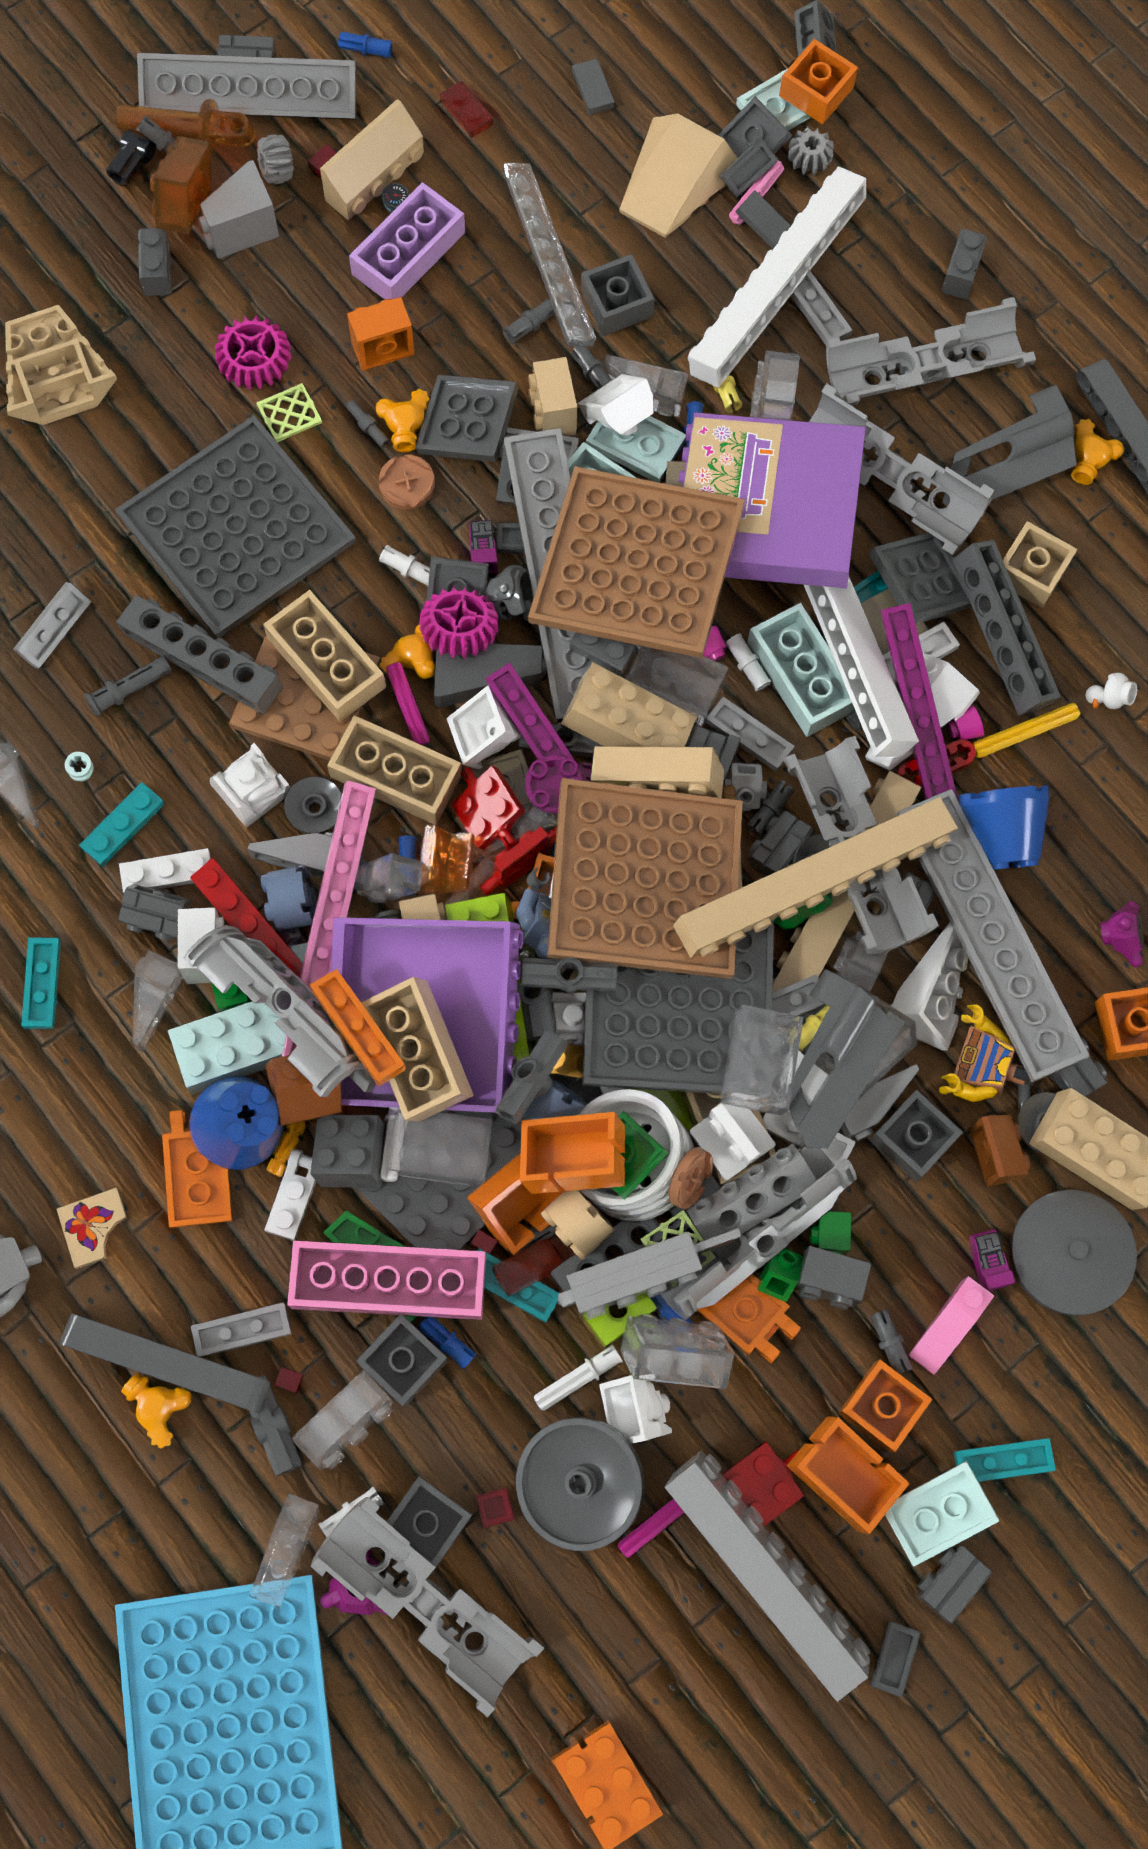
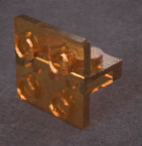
M436 825L425 826L424 837L421 842L416 893L429 895L467 892L469 890L474 834L470 832L451 834Z

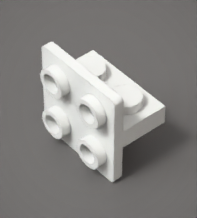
M736 1096L725 1105L720 1103L711 1110L707 1118L690 1129V1135L699 1147L712 1155L713 1166L725 1181L730 1180L775 1147L773 1139L740 1096Z

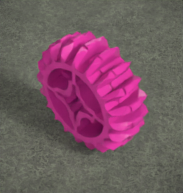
M257 315L253 321H249L246 316L244 317V322L241 323L234 319V327L225 325V334H219V343H215V359L219 365L222 375L225 374L229 382L235 381V385L238 388L245 383L249 391L253 385H257L261 390L263 383L266 382L272 386V379L281 380V372H287V363L291 360V347L286 333L280 331V326L277 323L271 325L268 317L260 322V318ZM273 346L275 350L269 359L267 357L268 349ZM237 347L240 351L237 353L238 357L233 360L231 358L232 353Z
M453 586L451 592L442 589L440 596L432 594L430 601H425V605L420 613V631L424 642L429 643L431 651L439 649L441 656L449 653L452 659L455 655H461L465 660L469 653L476 657L478 650L486 652L488 645L493 644L498 632V614L495 611L493 602H488L486 595L479 596L477 589L471 593L468 592L466 586L462 591H457Z

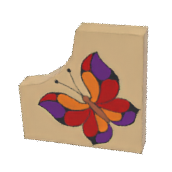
M117 1187L57 1208L74 1268L78 1269L107 1258L106 1243L109 1234L117 1224L127 1219Z

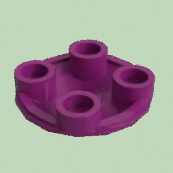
M558 755L542 757L531 764L526 774L525 789L527 797L536 808L543 812L558 814L561 779L584 781L582 771L575 760Z

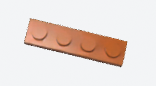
M337 969L310 984L312 993L378 1087L406 1070L404 1062Z

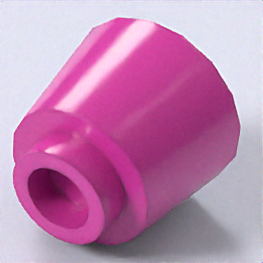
M717 625L712 626L702 658L704 661L709 660L710 663H714L726 655L724 652L726 645Z
M973 705L956 721L952 719V721L947 723L953 739L958 737L959 740H968L984 736L980 716Z

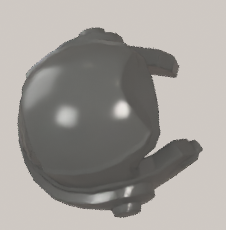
M520 565L507 566L502 573L489 581L485 595L488 602H493L498 618L512 620L516 615L523 613V619L529 622L528 615L533 602L529 572Z

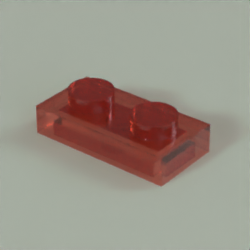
M463 81L440 93V101L471 138L493 125L492 116Z
M545 1238L493 1266L492 1272L509 1297L550 1275V1272L563 1262L548 1239Z

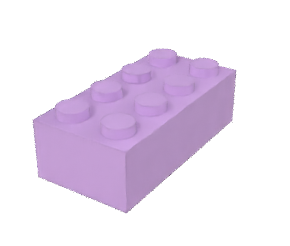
M422 182L349 255L352 275L383 299L402 298L465 233L464 213Z

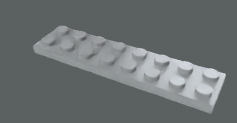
M137 53L139 111L356 118V61Z

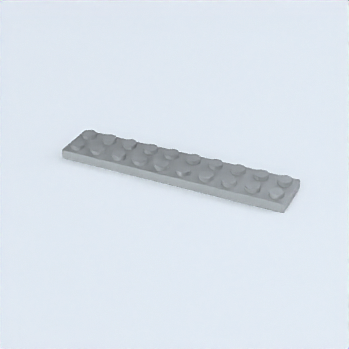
M561 428L504 438L533 599L570 482ZM538 625L556 721H561L566 714L581 678L592 664V661L569 649V643L575 632Z
M950 789L898 811L896 816L941 797L958 827L949 836L951 838L950 842L937 849L933 845L926 848V853L918 857L1031 1082L1038 1081L1087 1059L1090 1055L981 844L971 829L953 790Z

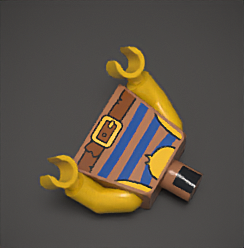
M967 1005L972 1010L973 1016L971 1018L969 1015H961V1020L965 1023H974L975 1027L970 1026L955 1073L941 1076V1079L948 1081L949 1087H940V1093L948 1094L953 1092L955 1096L970 1102H978L993 1098L996 1094L1001 1095L1006 1081L1024 1086L1028 1074L1024 1066L1013 1063L1015 1048L1012 1046L1011 1040L994 1022L984 1016L983 1009L979 1005Z

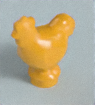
M421 389L412 391V399L410 401L396 403L385 398L380 399L376 403L377 415L384 419L388 428L394 432L391 441L393 448L398 452H410L416 447L418 438L415 433L422 428L424 411L427 409V403L430 401L427 391Z
M1081 419L1079 424L1075 425L1076 441L1074 447L1077 462L1076 466L1072 467L1071 477L1074 481L1083 485L1091 484L1098 475L1097 469L1104 467L1110 460H1117L1124 452V446L1121 441L1117 439L1105 440L1094 434L1095 424L1090 419Z
M420 625L415 628L416 634L401 637L396 642L393 650L381 658L382 662L379 667L384 673H387L386 667L388 665L400 662L402 667L415 670L420 678L427 679L434 675V654L429 643L424 642Z
M138 1372L130 1378L121 1392L127 1397V1401L137 1400L136 1418L138 1422L148 1431L147 1436L152 1439L151 1444L157 1445L158 1448L162 1449L165 1446H170L171 1439L173 1438V1433L168 1431L166 1422L173 1412L188 1407L191 1403V1393L183 1387H177L174 1390L163 1386L150 1388L148 1386L149 1378L147 1376L144 1377Z

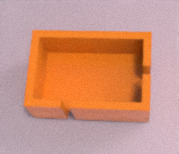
M615 1112L522 1120L520 1182L531 1194L559 1192L560 1186L565 1191L625 1186V1158L621 1154L625 1153L624 1123Z
M521 1153L467 1197L494 1238L513 1255L535 1237L532 1231L519 1222L523 1219L537 1231L541 1232L549 1223L540 1213L565 1191L560 1186L559 1192L531 1194L520 1182Z
M827 1416L809 1438L813 1444H804L788 1463L787 1467L857 1532L870 1534L910 1483L890 1464L881 1463L883 1458L839 1417Z
M607 1720L583 1736L587 1744L586 1747L582 1749L577 1740L554 1755L552 1760L585 1818L593 1816L589 1820V1824L603 1849H613L661 1817L663 1813L611 1723Z

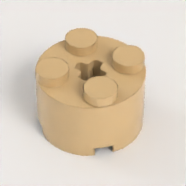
M579 1190L564 1191L540 1213L550 1226L557 1225L555 1233L566 1246L573 1243L570 1248L582 1261L615 1231L601 1211Z

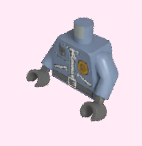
M537 867L527 876L526 881L529 889H525L516 916L523 929L524 943L534 948L540 958L553 959L547 958L551 898L541 892L537 893L538 889L548 883L550 874L547 872L541 881L538 880L536 877Z

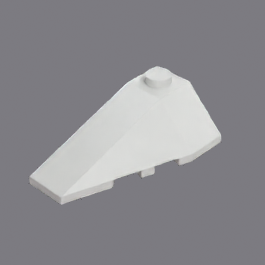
M924 653L923 657L940 727H942L950 720L954 719L956 721L963 716L980 692L949 662ZM870 747L865 758L867 761L891 770L914 753L912 747L902 757H874Z
M951 922L948 923L900 987L888 1014L903 1033L941 1050H948L957 1028L959 1016L954 1014L956 999H962L963 989L959 987L961 971L967 969L968 956Z

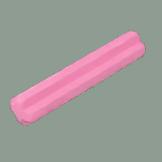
M780 160L773 164L752 184L729 213L732 223L741 225L744 222L735 211L754 190L764 197L783 173L784 166Z

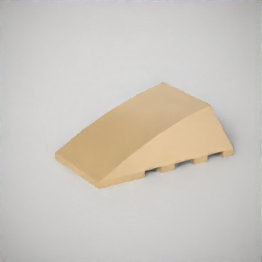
M678 113L654 117L619 212L666 238L689 219L693 211L698 207L702 208L708 203L709 198L718 190L721 192L727 187L718 175L734 162L737 156L724 138Z
M59 305L5 322L8 416L45 425L97 407L117 380L113 371L109 370L98 353L96 354L88 340L79 333L76 325Z

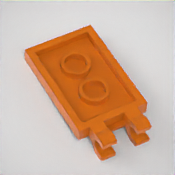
M183 1110L170 1111L171 1133L162 1134L169 1228L233 1221L229 1170L210 1162L198 1152L192 1141L190 1128H186L185 1112Z
M751 1274L717 1303L700 1308L697 1311L748 1356L756 1349L763 1358L772 1364L780 1355V1351L768 1340L778 1328L789 1339L793 1340L801 1327L785 1315L790 1308L786 1302L757 1290L759 1279Z

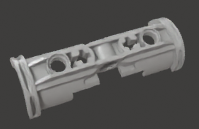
M1014 297L1003 299L999 306L966 313L964 324L934 330L935 343L912 348L908 336L879 343V333L840 341L838 336L826 341V360L831 386L838 390V398L852 406L857 405L860 398L932 383L948 377L951 378L1008 364H1013L1017 368L1033 365L1036 362L1034 351L1025 353L1022 352L1016 335L1015 314L1017 304ZM976 350L981 351L985 354L986 359L977 361L972 358L971 353ZM895 370H899V372L903 375L894 374ZM870 374L876 375L880 379V383L871 385L866 382L865 377Z
M826 383L821 391L822 397L818 405L819 407L809 422L866 427L864 448L873 450L875 447L877 449L875 454L878 456V459L876 461L870 460L868 463L866 461L868 456L863 453L859 483L865 486L871 476L874 475L893 487L895 491L888 501L914 517L911 522L944 542L945 544L942 549L952 555L955 554L980 521L994 496L995 490L986 484L979 488L950 468L946 467L944 469L918 453L913 463L890 450V446L895 439L894 436L870 422L867 415L838 398V390ZM922 477L924 479L922 484L928 489H931L933 484L937 486L930 493L928 502L924 500V497L928 495L921 490H918L916 493L913 492L914 485L911 484L913 480H920ZM940 492H946L950 497V503L944 509L937 508L934 503L935 496Z
M856 736L846 738L841 744L825 752L824 755L804 761L797 760L795 754L784 758L789 774L798 778L823 838L826 842H829V847L877 825L864 795L871 788V784L857 755L860 745ZM820 795H831L834 798L835 805L833 807L824 806L820 801ZM837 822L838 825H844L845 828L841 831L834 824ZM897 868L885 872L883 869L874 872L876 876L870 879L865 886L863 883L859 884L857 880L849 884L850 888L846 890L865 936H862L861 942L865 945V952L867 954L882 953L903 946L928 934L939 926L934 914H927L911 876L902 881ZM867 891L868 895L865 898H863V895ZM867 902H877L881 907V914H871L867 910Z
M223 926L205 934L188 950L184 959L192 967L196 966L222 993H226L231 985L235 983L254 1003H265L280 1018L275 1024L297 1045L288 1057V1060L313 1084L312 1089L320 1097H328L331 1091L348 1076L364 1092H372L376 1082L312 993L310 987L295 975L261 940L246 937L234 926Z
M804 1141L799 1143L800 1148L798 1151L817 1181L803 1191L799 1199L741 1234L740 1240L722 1246L712 1252L716 1258L702 1267L701 1273L697 1275L698 1279L682 1287H679L678 1284L673 1288L671 1285H667V1292L660 1294L661 1297L684 1320L689 1318L698 1309L717 1303L833 1207L839 1194L857 1179L851 1162L844 1158L835 1165L821 1148H806ZM698 1255L700 1264L706 1261V1256Z
M369 1497L363 1498L341 1519L315 1554L311 1567L321 1576L327 1571L361 1601L366 1596L392 1619L402 1607H405L427 1626L418 1641L447 1665L445 1672L477 1699L476 1708L488 1718L495 1709L496 1700L505 1682L521 1663L523 1664L533 1656L538 1657L544 1647L532 1637L526 1639L520 1637L494 1613H488L463 1590L459 1589L452 1597H449L447 1593L428 1578L436 1567L409 1545L410 1541L376 1513L380 1507ZM372 1547H379L385 1552L384 1560L378 1565H371L366 1561V1553ZM391 1558L396 1560L391 1563L392 1568L399 1573L403 1570L407 1571L405 1576L408 1581L405 1584L402 1582H398L396 1585L393 1584L394 1576L386 1569ZM386 1569L385 1574L382 1575L380 1572ZM453 1612L456 1613V1622L461 1627H464L458 1638L454 1637L458 1634V1630L452 1624H448L446 1627L443 1626V1614L451 1615ZM471 1632H479L483 1635V1643L478 1649H469L465 1645V1639Z

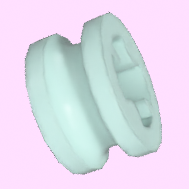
M73 752L66 758L64 763L69 776L75 781L89 779L94 771L91 759L84 752ZM78 761H82L86 766L85 769L81 767V772H76L73 767L74 764L78 765L76 763Z

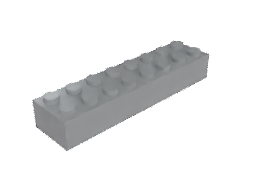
M702 1450L699 1451L671 1475L665 1489L838 1702L868 1678L870 1663L868 1647L859 1637L854 1639L847 1630L849 1625L845 1618L837 1610L833 1613L825 1603L827 1597L816 1584L810 1585L804 1577L806 1572L802 1565L795 1558L789 1559L783 1551L785 1546L781 1539L774 1532L768 1533L761 1524L764 1520L760 1513L753 1506L747 1507L740 1498L743 1494L739 1487L732 1480L726 1481L719 1472L722 1468L718 1461L711 1454L706 1456Z

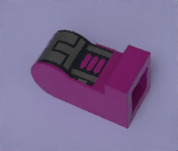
M492 519L469 521L471 561L489 563V574H498Z
M992 1229L970 1235L969 1244L980 1285L986 1290L992 1291L1014 1284L1015 1279L1012 1270H1009L997 1231Z

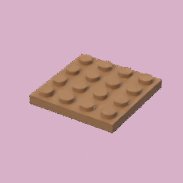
M265 636L254 663L261 667L266 664L277 671L279 674L278 679L283 688L264 715L238 701L229 722L230 727L330 761L353 716L359 717L364 705L339 722L272 645L267 636ZM365 652L379 668L381 658ZM253 676L248 677L247 682H249L253 678Z

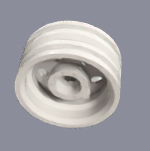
M639 1090L612 1091L591 1101L579 1115L615 1112L619 1116L624 1110L643 1129L644 1125H651L652 1129L648 1134L668 1154L649 1173L648 1177L651 1178V1184L645 1187L644 1179L625 1200L612 1187L579 1191L601 1211L613 1218L623 1221L652 1219L674 1206L669 1200L670 1183L679 1162L688 1151L694 1148V1145L683 1124L658 1098Z

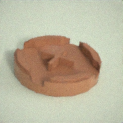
M411 454L399 458L396 456L382 467L379 474V489L384 500L391 506L402 510L416 509L423 506L432 497L435 490V476L430 464L421 457Z
M695 1147L688 1151L679 1162L669 1188L671 1204L678 1208L689 1209L702 1196L705 1187L701 1185L704 1178L709 1180L713 1168V1159L709 1152L700 1147Z

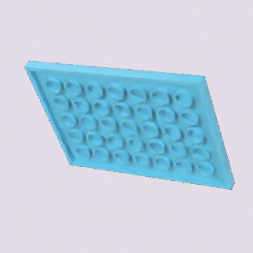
M313 1575L115 1605L136 1849H343Z

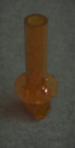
M213 99L204 100L199 112L119 104L116 110V125L119 130L127 131L132 129L140 132L136 128L143 117L147 115L148 118L165 131L167 129L170 130L172 136L198 138L200 148L206 154H212L218 144L248 147L254 143L257 136L256 129L244 114L240 112L219 111L218 105ZM245 126L242 132L237 133V130L240 127Z

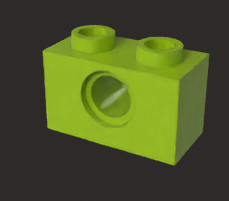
M647 1293L637 1296V1303L627 1306V1313L622 1318L612 1317L609 1313V1307L605 1308L606 1314L590 1320H588L587 1315L583 1316V1319L604 1348L608 1347L656 1311L657 1307L648 1297Z

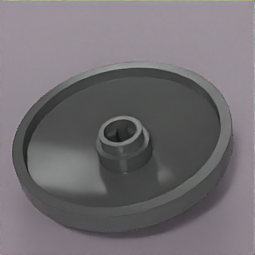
M1061 1190L1036 1200L1027 1207L1017 1220L1010 1241L1012 1268L1023 1290L1042 1307L1062 1315H1089L1114 1304L1129 1287L1136 1269V1244L1127 1221L1108 1201L1085 1191Z
M571 1417L548 1425L530 1440L518 1463L516 1491L519 1505L526 1520L541 1537L564 1549L589 1551L599 1549L614 1542L633 1524L639 1514L644 1498V1473L634 1447L616 1428L594 1418Z

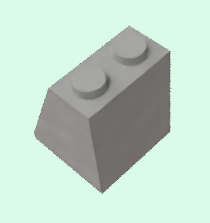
M253 160L248 161L200 204L203 216L199 217V221L204 232L203 237L208 250L214 249L217 258L279 237L272 201Z

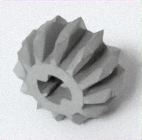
M807 126L804 133L797 130L788 146V159L790 162H793V169L801 168L803 175L807 171H811L814 176L818 170L824 172L827 165L832 162L834 155L833 141L829 140L828 133L820 134L819 127L815 131H811Z
M276 134L261 138L257 143L258 148L256 151L259 169L267 183L279 184L292 179L294 170L293 158L287 139L283 135Z

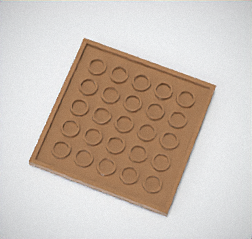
M574 466L528 615L529 623L703 658L743 514L745 499Z
M562 778L559 791L547 958H576L581 962L616 963L618 966L732 979L735 971L736 943L729 945L726 941L718 945L719 949L707 957L702 958L701 954L690 958L673 925L680 916L738 890L743 801Z

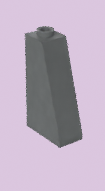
M488 645L486 652L478 650L476 657L469 653L465 660L461 655H455L453 659L449 653L441 656L439 649H437L434 688L435 707H445L469 701L488 686L485 678L509 662L526 687L541 684V674H547L545 658L542 656V646Z

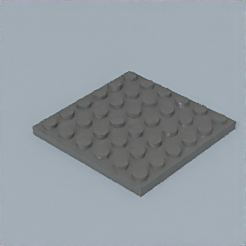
M254 415L115 509L117 516L216 639L228 633L357 542L354 534Z
M771 920V926L756 933L752 929L744 933L746 937L736 943L735 971L732 979L618 966L616 992L586 990L582 1086L770 1096L774 920Z

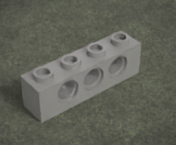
M791 1144L786 1148L778 1150L774 1156L763 1163L751 1167L747 1173L736 1180L724 1184L720 1190L709 1197L697 1201L687 1212L704 1240L738 1228L740 1233L743 1234L801 1197L800 1194L816 1182L817 1179L794 1144Z

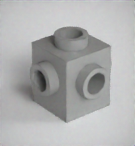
M732 763L730 779H725L724 796L732 800L743 801L742 811L759 809L760 799H766L767 781H762L761 765Z

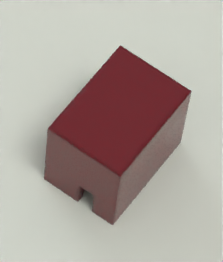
M478 1230L471 1242V1246L481 1249L492 1255L494 1248L498 1244V1240Z
M281 1367L275 1386L297 1394L304 1375Z

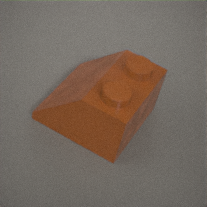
M290 1055L273 1058L265 1065L271 1092L278 1106L280 1126L341 1113V1082L331 1091L328 1097H320L312 1089L313 1084L288 1060Z
M1011 1114L984 1116L969 1128L986 1187L1021 1180L1028 1175L1027 1170L1030 1169L1027 1153L1021 1150L1019 1144L1021 1131L1018 1123L1013 1122Z

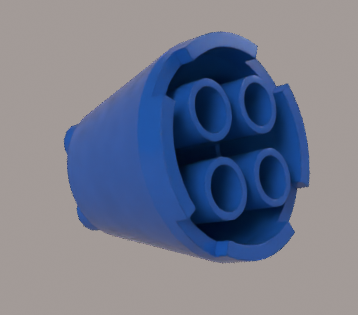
M1048 785L1039 788L1025 786L980 792L979 794L967 793L958 795V802L993 870L1009 868L1010 862H1012V868L1039 865L1038 859H1041L1050 798Z
M242 1076L226 1077L209 1085L194 1103L189 1120L191 1138L198 1152L210 1162L228 1170L249 1169L265 1161L276 1150L284 1131V1126L279 1125L278 1106L271 1090L257 1080ZM239 1114L244 1118H250L249 1123H245V1120L242 1118L239 1119L237 1115Z

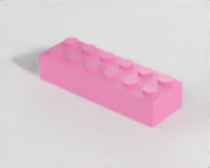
M293 1241L288 1306L291 1309L401 1314L406 1316L482 1320L486 1253L485 1251Z

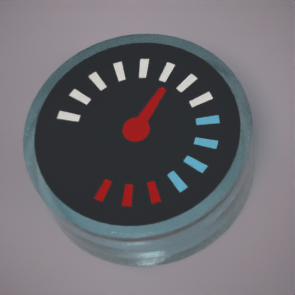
M399 183L387 185L382 191L384 207L388 211L393 212L409 196L408 189Z

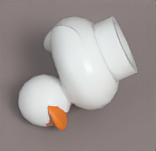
M1112 673L1108 676L1105 688L1099 685H1093L1088 688L1085 694L1086 700L1093 705L1094 709L1098 708L1101 703H1104L1109 709H1118L1123 705H1132L1137 695V684L1129 682L1127 676L1122 673Z

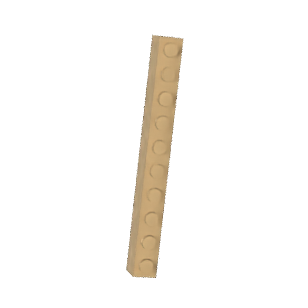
M889 771L885 780L879 778L872 791L876 797L872 804L868 803L877 825L897 817L898 811L912 806L921 787ZM847 891L837 896L832 894L833 902L827 909L818 914L808 916V921L804 928L797 927L790 940L795 945L790 954L786 951L783 952L776 965L781 970L776 979L773 978V992L817 974L818 977L820 976L855 911ZM796 1018L773 1027L772 1035L776 1033L788 1035Z
M938 797L680 916L673 927L690 958L701 954L702 958L707 957L719 949L718 945L726 941L729 945L737 943L746 937L744 933L752 929L756 933L771 926V920L778 917L781 920H786L798 913L797 908L803 905H807L808 908L814 907L824 900L823 896L831 892L834 896H837L850 888L849 884L857 880L859 884L869 881L876 876L874 872L883 869L885 872H888L901 864L900 860L909 857L911 861L926 853L925 849L932 845L935 849L944 846L951 841L949 836L958 827L941 797Z

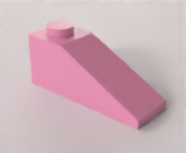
M969 1276L963 1279L908 1356L932 1375H935L981 1316L994 1295Z

